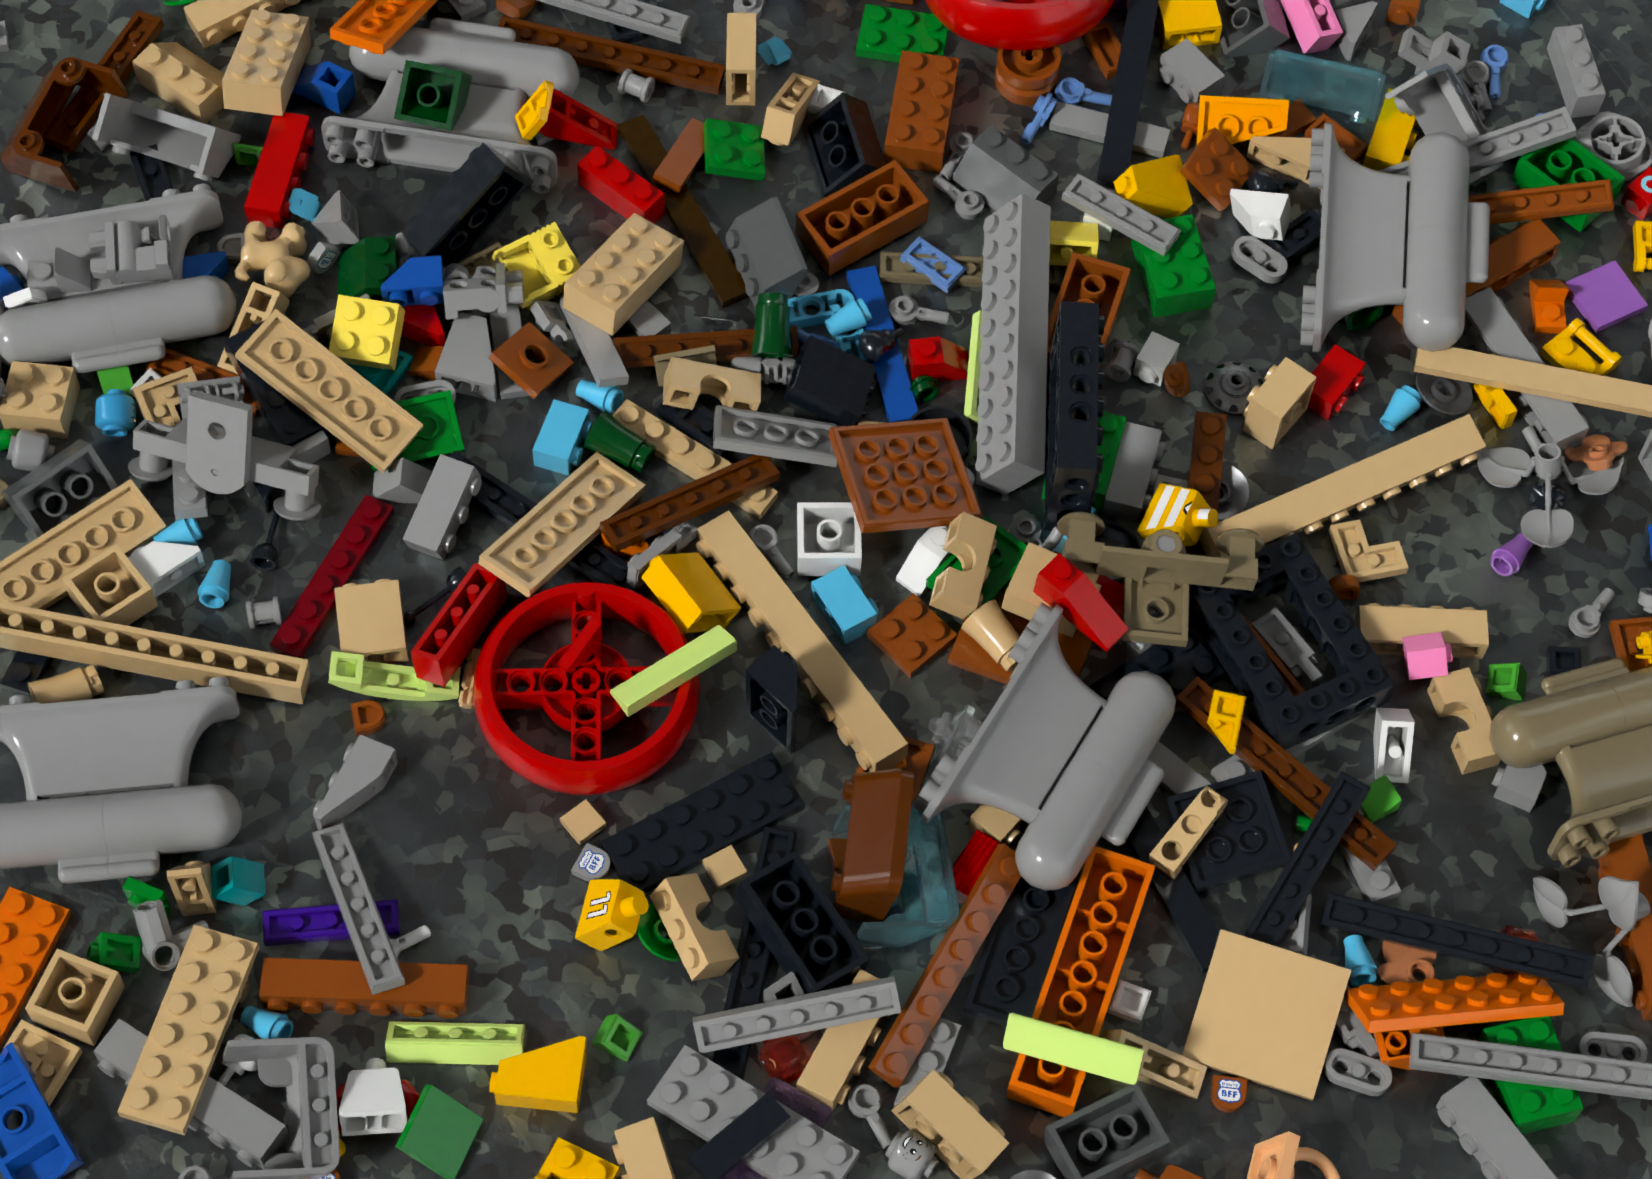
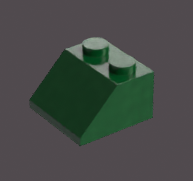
M406 60L394 119L452 131L467 104L472 75L463 71Z
M396 236L365 237L338 256V295L360 297L368 294L371 300L383 301L381 285L399 269Z

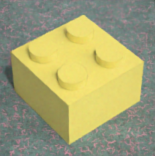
M338 295L329 351L346 364L395 371L405 310L398 303Z

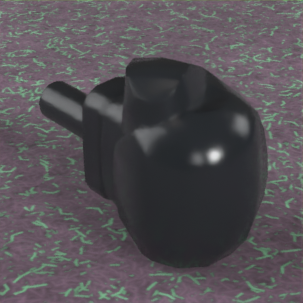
M1259 169L1249 175L1247 184L1250 191L1282 193L1284 187L1298 186V179L1283 180L1280 173Z
M898 328L891 333L886 329L862 332L858 337V349L869 361L878 362L883 355L895 347V339L903 335L904 330Z
M1551 482L1552 511L1560 509L1567 499L1565 489L1554 482ZM1537 483L1532 487L1530 492L1531 510H1545V483Z

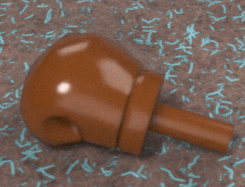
M1198 102L1189 103L1185 108L1180 128L1182 132L1186 133L1181 144V149L1183 150L1188 149L1192 136L1197 137Z
M1181 361L1168 365L1164 373L1165 388L1173 397H1184L1190 392V376L1187 371V365Z

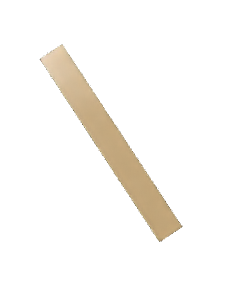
M1449 347L1446 350L1434 352L1417 348L1413 372L1652 418V385L1456 347Z

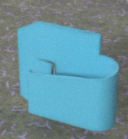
M774 37L757 46L758 53L767 65L773 63L777 66L791 59L790 54H792V51L778 37Z
M293 188L288 201L291 202L289 210L293 214L309 221H313L322 209V204L318 201V196L297 188Z

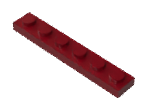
M365 495L269 644L272 651L297 658L304 656L336 606L334 588L342 587L351 582L394 514L393 506Z

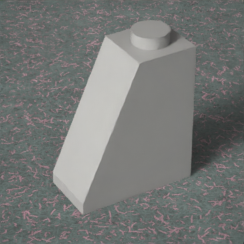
M458 313V319L453 321L436 366L435 378L436 380H445L451 383L457 393L496 402L498 395L493 362L489 359L492 352L487 318L481 317L476 313Z

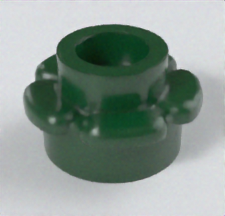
M918 376L913 380L910 391H913L917 402H929L939 393L938 381L931 376Z

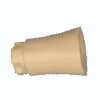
M991 600L975 610L965 620L961 629L971 636L998 665L1001 664L1007 672H1012L1018 665V662L1008 655L1020 635L1005 617L997 601Z
M94 665L83 667L82 669L78 667L53 677L28 682L33 702H39L40 704L88 700L104 693L102 682Z

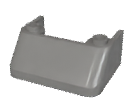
M1448 64L1428 69L1385 94L1387 100L1396 97L1394 99L1395 104L1402 114L1406 112L1409 116H1415L1425 135L1444 132L1453 134L1460 140L1466 141L1488 133L1457 75ZM1503 162L1471 172L1469 185L1503 167Z
M105 93L92 139L113 145L112 151L129 156L130 152L134 151L195 171L193 177L211 182L212 177H220L234 155L233 143L239 144L242 135ZM156 144L158 151L147 146Z
M321 1037L228 1040L222 1055V1062L257 1061L258 1075L264 1084L270 1087H286L290 1153H278L269 1157L263 1166V1170L233 1171L230 1179H319L330 1175L336 1169L340 1159L335 1062L332 1045Z

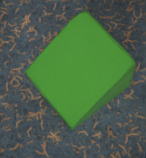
M233 143L236 163L257 167L263 147Z
M128 365L97 371L104 395L110 389H121L126 391V395L133 397L129 393L130 388L134 384Z
M1521 663L1489 664L1486 694L1517 701L1524 700L1527 672Z
M1386 775L1368 785L1371 787V790L1360 808L1371 823L1399 810L1402 799Z
M618 1014L608 1015L594 1037L592 1045L623 1061H628L643 1032Z

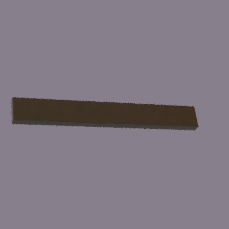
M642 114L618 124L619 134L647 181L664 193L667 215L682 240H684L686 247L721 306L724 308L750 297L746 293L743 278L686 183L681 191L677 193L652 180L655 171L668 153L645 115Z

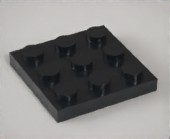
M1261 770L1207 785L1226 798L1228 803L1186 861L1196 893L1285 867L1291 856ZM1206 786L1166 797V803L1173 824Z

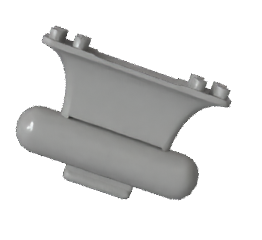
M439 17L432 19L429 29L412 26L384 55L374 54L362 48L349 46V58L359 75L373 80L386 81V84L375 104L364 114L355 118L328 116L323 120L321 131L324 146L328 151L327 157L335 163H343L345 158L357 159V163L366 168L373 167L374 163L377 162L454 172L468 160L470 153L484 142L508 158L531 181L529 186H531L534 192L546 194L549 192L550 187H554L557 184V157L551 150L533 146L529 140L523 139L515 115L544 80L553 82L554 89L572 98L579 85L580 71L576 61L569 52L555 47L515 42L516 33L511 28ZM406 60L463 71L472 75L467 104L452 131L394 119Z
M1324 123V129L1312 128L1309 188H1321L1320 204L1322 205L1319 268L1316 274V286L1303 285L1300 345L1312 346V352H1321L1327 333L1340 319L1364 308L1384 305H1403L1402 323L1408 341L1419 349L1431 352L1448 349L1459 340L1465 327L1466 282L1484 283L1488 279L1490 232L1489 205L1485 202H1469L1470 158L1466 145L1462 140L1453 134L1444 132L1425 135L1415 143L1411 150L1408 175H1399L1373 170L1352 160L1338 144L1332 123Z
M201 183L195 185L192 192L180 193L177 189H167L162 193V197L151 198L148 201L43 219H29L26 215L19 214L11 217L10 223L0 224V267L13 265L27 280L28 261L54 260L55 248H60L88 261L91 258L106 257L105 251L92 253L89 244V233L104 230V222L114 221L115 224L122 220L137 222L140 229L150 227L151 232L156 234L159 232V216L166 215L170 224L174 279L122 282V284L113 285L110 278H94L92 275L91 291L46 293L48 300L46 303L12 308L2 312L0 315L1 362L11 367L12 361L52 364L72 360L75 372L87 373L160 360L166 354V343L212 336L226 331L235 320L237 300L230 286L217 276L203 275L183 279L184 254L190 239L196 233L217 229L223 223V213L217 193L211 191V187L208 184Z
M1041 603L1008 655L1017 661L1018 665L1011 674V680L958 759L948 753L944 754L911 807L922 813L919 820L925 824L944 809L965 803L992 806L1029 823V826L1018 842L1015 851V862L1020 876L1031 886L1048 891L1064 888L1077 877L1100 837L1116 846L1122 845L1126 841L1164 777L1163 768L1150 761L1148 757L1173 717L1176 699L1171 686L1160 676L1148 671L1131 672L1122 677L1116 683L1107 699L1098 695L1073 672L1061 652L1058 628L1063 608L1056 604L1052 609L1046 604Z
M214 677L209 680V687L196 688V683L192 680H181L176 683V690L161 691L160 693L44 704L39 702L30 703L29 697L25 695L10 697L9 705L0 706V742L5 744L17 759L24 779L26 801L0 803V869L9 870L58 865V878L65 884L128 878V876L131 878L153 876L159 872L160 855L210 851L228 846L239 834L241 827L242 810L240 802L231 791L221 785L200 784L188 786V774L193 750L201 734L212 724L233 720L240 714L236 691L229 687V680L225 677Z

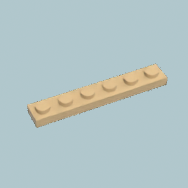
M628 399L612 415L626 427L646 438L647 442L656 446L654 455L695 480L732 464ZM767 485L731 502L760 520L778 498V491Z

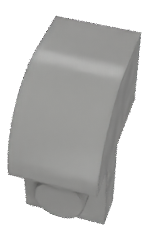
M1409 28L1403 33L1397 55L1416 66L1415 75L1443 64H1448L1456 74L1465 67L1470 44L1448 31L1432 41L1414 29Z

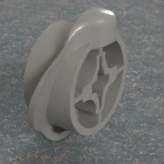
M1606 112L1596 115L1591 121L1579 128L1574 137L1575 141L1624 176L1625 180L1623 183L1633 180L1652 164L1651 140L1645 136L1643 129L1637 122L1617 113Z

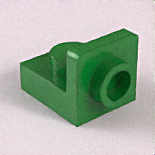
M128 876L122 887L128 903L136 908L138 904L160 899L163 902L166 916H168L170 903L165 892Z
M101 932L94 942L89 943L86 960L115 971L136 973L140 967L141 937Z

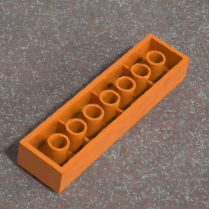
M1098 846L1093 848L1083 868L1032 1016L1033 1019L1099 1037L1153 877L1155 865ZM1019 1053L1008 1085L1006 1098L1064 1118L1074 1113L1087 1072Z

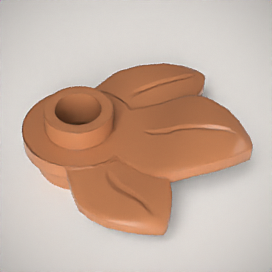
M1594 434L1585 437L1582 440V446L1567 448L1564 453L1571 461H1584L1589 470L1601 471L1612 467V460H1614L1615 456L1625 453L1628 449V444L1625 441L1611 442L1609 437L1605 435Z
M1383 941L1382 955L1386 963L1378 967L1377 974L1385 983L1391 985L1396 981L1406 983L1423 982L1416 980L1413 977L1414 973H1420L1424 980L1429 978L1436 979V972L1432 965L1437 954Z

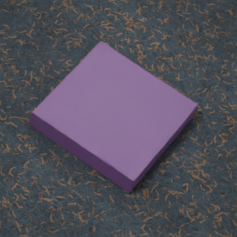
M1615 260L1564 283L1569 288L1567 295L1595 333L1645 312L1648 304Z

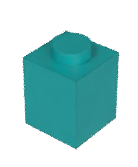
M231 856L212 866V899L246 906L264 896L266 886L264 864Z

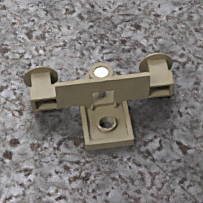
M1081 511L1072 512L1061 517L1057 523L1058 531L1068 537L1062 550L1063 557L1083 573L1123 577L1122 621L1128 627V632L1121 638L1122 641L1186 647L1188 642L1189 584L1253 591L1258 580V559H1255V553L1264 547V540L1258 533L1249 529H1231L1220 534L1216 540V547L1226 553L1227 556L1209 557L1186 554L1185 546L1179 535L1168 529L1158 530L1150 534L1144 540L1140 549L1105 546L1103 542H1095V537L1101 535L1105 530L1103 520L1095 514ZM1149 607H1158L1162 610L1164 616L1160 618L1152 617L1147 609Z

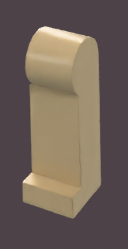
M1206 786L1149 854L1150 863L1175 879L1182 870V866L1223 812L1228 800Z

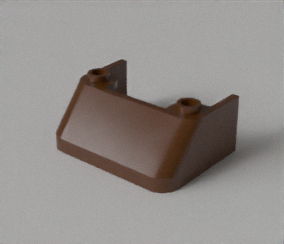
M74 57L65 58L53 67L42 79L2 151L1 160L7 170L14 174L77 192L79 187L62 162L40 156L45 146L44 137L58 119L76 85L128 99L129 93L115 70Z
M898 768L853 774L850 780H845L842 801H847V806L851 807L845 859L840 872H834L831 884V891L836 892V898L832 904L844 919L880 925L900 893L904 875L914 783V771Z

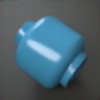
M108 390L107 394L101 395L96 399V427L102 430V434L106 436H126L127 432L134 429L136 425V401L126 395L124 390Z

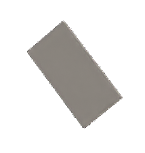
M716 405L714 412L713 448L837 467L838 462L828 433L830 427H838V425Z

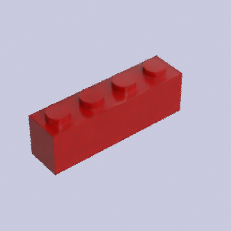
M284 112L283 116L273 115L244 205L248 224L253 221H260L265 227L283 229L286 218H291L292 212L289 210L291 202L288 201L293 188L300 189L301 170H306L307 151L309 146L314 145L316 130L311 126L310 116Z
M474 563L410 652L417 678L443 687L446 686L508 598L506 585L503 580L481 565Z

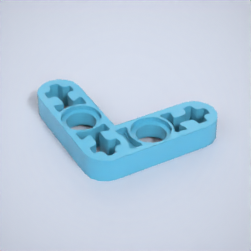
M844 289L789 298L787 306L790 307V325L793 324L799 328L825 324V320L841 309L836 302L842 301V304L846 305L851 299L854 301L855 299L852 293ZM825 303H827V309L829 308L827 312H825ZM808 305H814L820 311L815 315H808L803 309ZM794 309H798V317H795ZM863 327L856 329L851 335L841 333L834 336L836 343L840 346V350L850 354L851 345L855 344L857 355H860V359L868 362V359L858 349V337L864 332Z

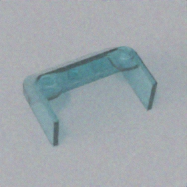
M1270 48L1259 97L1288 99L1292 102L1300 99L1306 105L1343 112L1351 115L1350 121L1367 124L1368 120L1375 122L1386 74L1373 69Z
M851 805L844 806L833 826L834 833H848ZM911 807L904 875L901 886L904 914L891 915L884 922H863L855 935L863 949L905 947L951 928L958 919L959 904L942 811L925 824L919 820L922 813Z

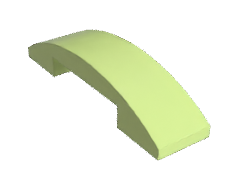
M331 651L328 683L352 692L387 699L407 701L458 699L461 667H458L449 682L443 687L417 678L415 669L411 666L364 661V655Z

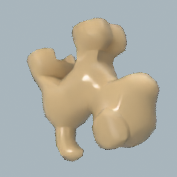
M260 221L250 222L244 231L245 244L241 250V259L235 270V277L241 282H246L250 278L247 274L248 272L255 273L264 270L265 286L277 290L287 298H290L300 284L310 275L309 264L304 259L298 258L304 255L307 248L304 228L296 223H288L284 226L281 235L277 239L267 241L265 225Z

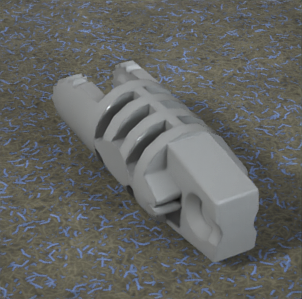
M734 357L732 359V368L760 373L761 382H765V384L773 383V385H778V382H782V385H787L796 359L783 357V360H778V357H765V359H761V357Z

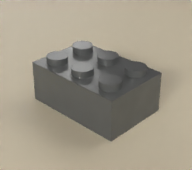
M1138 1083L1127 1086L1047 1125L1042 1139L1064 1179H1118L1165 1156L1171 1143Z

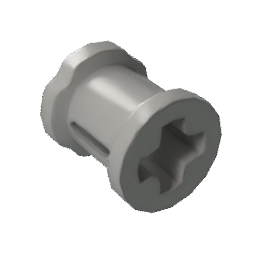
M627 68L620 78L618 93L622 95L625 93L639 97L641 102L647 103L654 91L655 78H644L633 74V71Z
M1118 341L1114 345V354L1111 361L1107 362L1104 367V372L1115 381L1125 382L1131 376L1130 368L1133 362L1136 361L1140 351L1132 343Z
M278 596L273 597L270 601L257 603L246 601L250 629L255 628L256 625L276 622L277 625L283 624Z

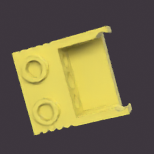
M556 222L494 251L492 256L494 261L499 257L500 262L505 263L506 271L522 270L524 303H520L521 309L526 307L527 310H530L529 308L536 300L548 301L554 298L555 295L558 296L560 293H564L565 282L581 267Z

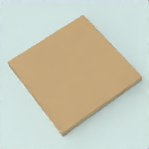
M1221 929L1182 1056L1208 1068L1239 1078H1245L1249 1081L1313 1101L1351 970Z

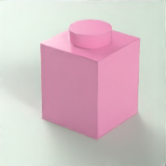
M1441 632L1402 637L1404 661L1409 680L1448 675L1447 663L1453 662L1450 643H1444Z

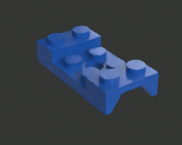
M12 1042L6 1045L0 1054V1171L4 1179H60L84 1163L70 1137L62 1130L34 1079L35 1074L20 1047ZM13 1112H22V1125L15 1130H10L7 1126L8 1117Z

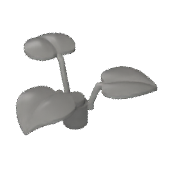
M1553 443L1539 445L1536 448L1535 456L1531 458L1525 451L1513 447L1484 448L1477 453L1479 457L1477 464L1480 473L1487 482L1496 487H1515L1520 483L1521 477H1529L1534 468L1539 477L1545 480V510L1534 509L1527 512L1522 517L1520 523L1523 536L1528 541L1543 548H1556L1565 544L1574 532V519L1569 511L1564 509L1551 511V480L1560 473L1561 469L1569 483L1572 485L1577 484L1581 492L1588 495H1603L1616 487L1624 464L1623 456H1615L1614 460H1612V467L1606 470H1589L1584 461H1573L1567 467L1565 457L1561 456L1560 447Z
M1542 876L1534 877L1532 880L1536 904L1544 919L1554 927L1562 928L1568 923L1567 915L1575 916L1604 909L1609 910L1608 913L1611 921L1622 930L1604 948L1603 955L1596 954L1593 973L1598 985L1608 997L1625 1007L1634 1006L1632 1003L1633 986L1630 973L1619 958L1611 955V951L1629 931L1634 929L1636 921L1650 914L1649 902L1639 892V882L1623 880L1614 876H1605L1598 883V893L1602 904L1571 909L1567 907V896L1558 884Z

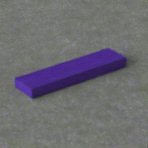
M398 900L375 901L387 935H399ZM338 904L263 911V942L265 946L351 939Z

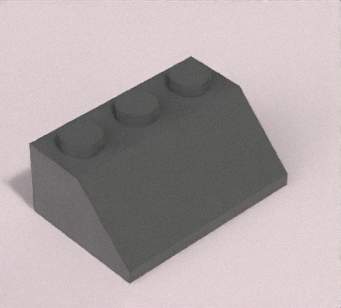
M1216 0L1223 25L1220 42L1224 56L1227 58L1268 53L1290 38L1279 0Z
M990 125L971 143L950 181L964 192L974 191L983 197L984 206L994 213L1022 193L1047 204L1056 195L1059 174Z
M772 197L736 217L726 233V244L732 251L736 268L741 273L746 293L750 296L754 308L758 305L759 293L788 294V299L792 298L808 268L778 197Z
M79 439L2 491V494L18 518L35 538H38L117 488L118 485L92 445Z

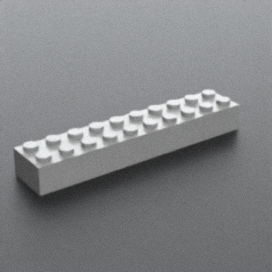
M1023 193L985 218L983 225L982 324L980 327L981 351L979 354L980 376L978 381L979 405L977 414L979 417L978 433L976 436V484L1004 495L1045 473L1051 206Z

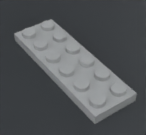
M684 1045L647 1099V1105L708 1142L764 1096L765 1093ZM778 1102L791 1116V1121L741 1162L767 1179H845L858 1159L860 1151Z

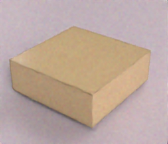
M586 799L560 817V823L580 846L606 828V822Z
M732 845L702 859V864L718 891L747 877V870Z

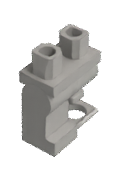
M159 216V232L156 234L151 232L150 227L140 229L137 222L122 220L115 224L114 221L104 222V230L89 233V244L92 253L105 251L106 256L90 259V270L93 277L110 278L113 285L122 284V282L174 279L171 233L167 216Z
M457 263L448 265L445 269L443 281L446 320L458 319V313L462 310L479 309L482 312L489 313L498 308V313H507L508 304L524 303L522 270L506 271L505 263H496V268L493 266H478L475 269V273L469 275L468 269Z

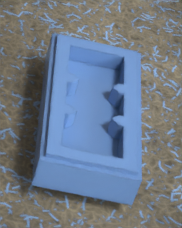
M920 236L900 255L901 262L905 263L906 261L914 266L917 273L927 275L931 279V283L946 293L957 284V280L961 275L966 273L964 266ZM911 254H930V257L935 255L939 259L914 258ZM942 261V265L946 264V269L941 272L937 271L934 268L935 263ZM939 274H952V275H951L949 278H944V277H942V276L939 275Z

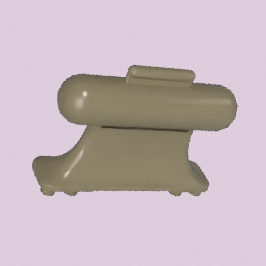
M1614 658L1546 677L1541 681V688L1546 693L1545 696L1509 705L1501 710L1491 722L1489 740L1493 751L1508 766L1532 768L1556 761L1559 765L1570 792L1571 816L1570 820L1562 824L1557 830L1547 853L1552 860H1560L1564 868L1577 864L1581 860L1580 854L1589 852L1592 859H1598L1609 852L1610 848L1608 845L1610 843L1652 831V666L1630 672L1621 658Z

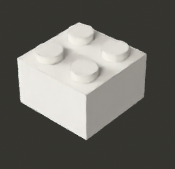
M797 502V576H824L845 565L850 574L854 573L856 576H861V530L851 502Z

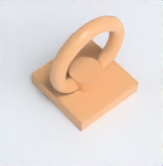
M1288 1131L1255 1144L1246 1179H1294V1163L1296 1161H1307L1314 1164L1322 1171L1326 1179H1340V1176L1333 1163L1324 1154L1309 1147H1298L1301 1136Z

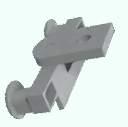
M193 390L188 395V418H184L176 427L144 419L133 430V449L140 451V456L129 462L128 469L134 477L140 480L158 482L170 478L173 475L171 460L186 463L185 471L191 479L203 489L215 494L236 492L249 480L285 490V495L278 497L273 503L274 510L285 519L305 521L315 517L321 510L320 502L314 498L315 488L318 486L319 465L292 459L297 454L296 447L252 436L253 405ZM213 423H219L224 428L216 427L213 425Z

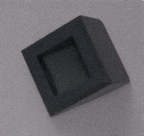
M253 482L258 500L266 513L270 512L274 501L285 490Z

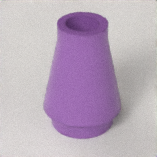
M1522 533L1517 534L1515 538L1493 551L1491 558L1492 568L1502 576L1516 574L1533 543L1528 541Z

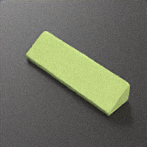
M717 625L611 689L610 694L627 717L736 652L737 641L724 628Z
M1009 1013L1003 1041V1048L1006 1050L1130 1085L1137 1083L1144 1050L1015 1013Z
M390 1021L385 1041L386 1061L389 1063L499 1065L500 1060L524 1053L525 1024Z

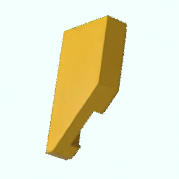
M544 80L515 115L523 139L531 141L547 122L554 90L553 82Z
M1473 384L1471 389L1499 428L1504 430L1511 427L1518 410L1503 389Z
M1214 689L1207 724L1230 754H1235L1246 696Z

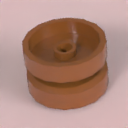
M1055 46L1037 50L998 49L997 66L995 69L997 90L1010 102L1023 106L1035 105L1040 94L1046 97L1048 92L1053 95L1059 79L1062 58L1060 47Z

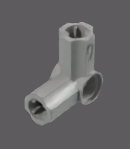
M160 899L143 902L132 909L143 944V955L153 967L160 971H169L176 967L193 925L209 929L207 922L203 920L171 932L164 905ZM162 946H168L165 956L156 959L155 952Z

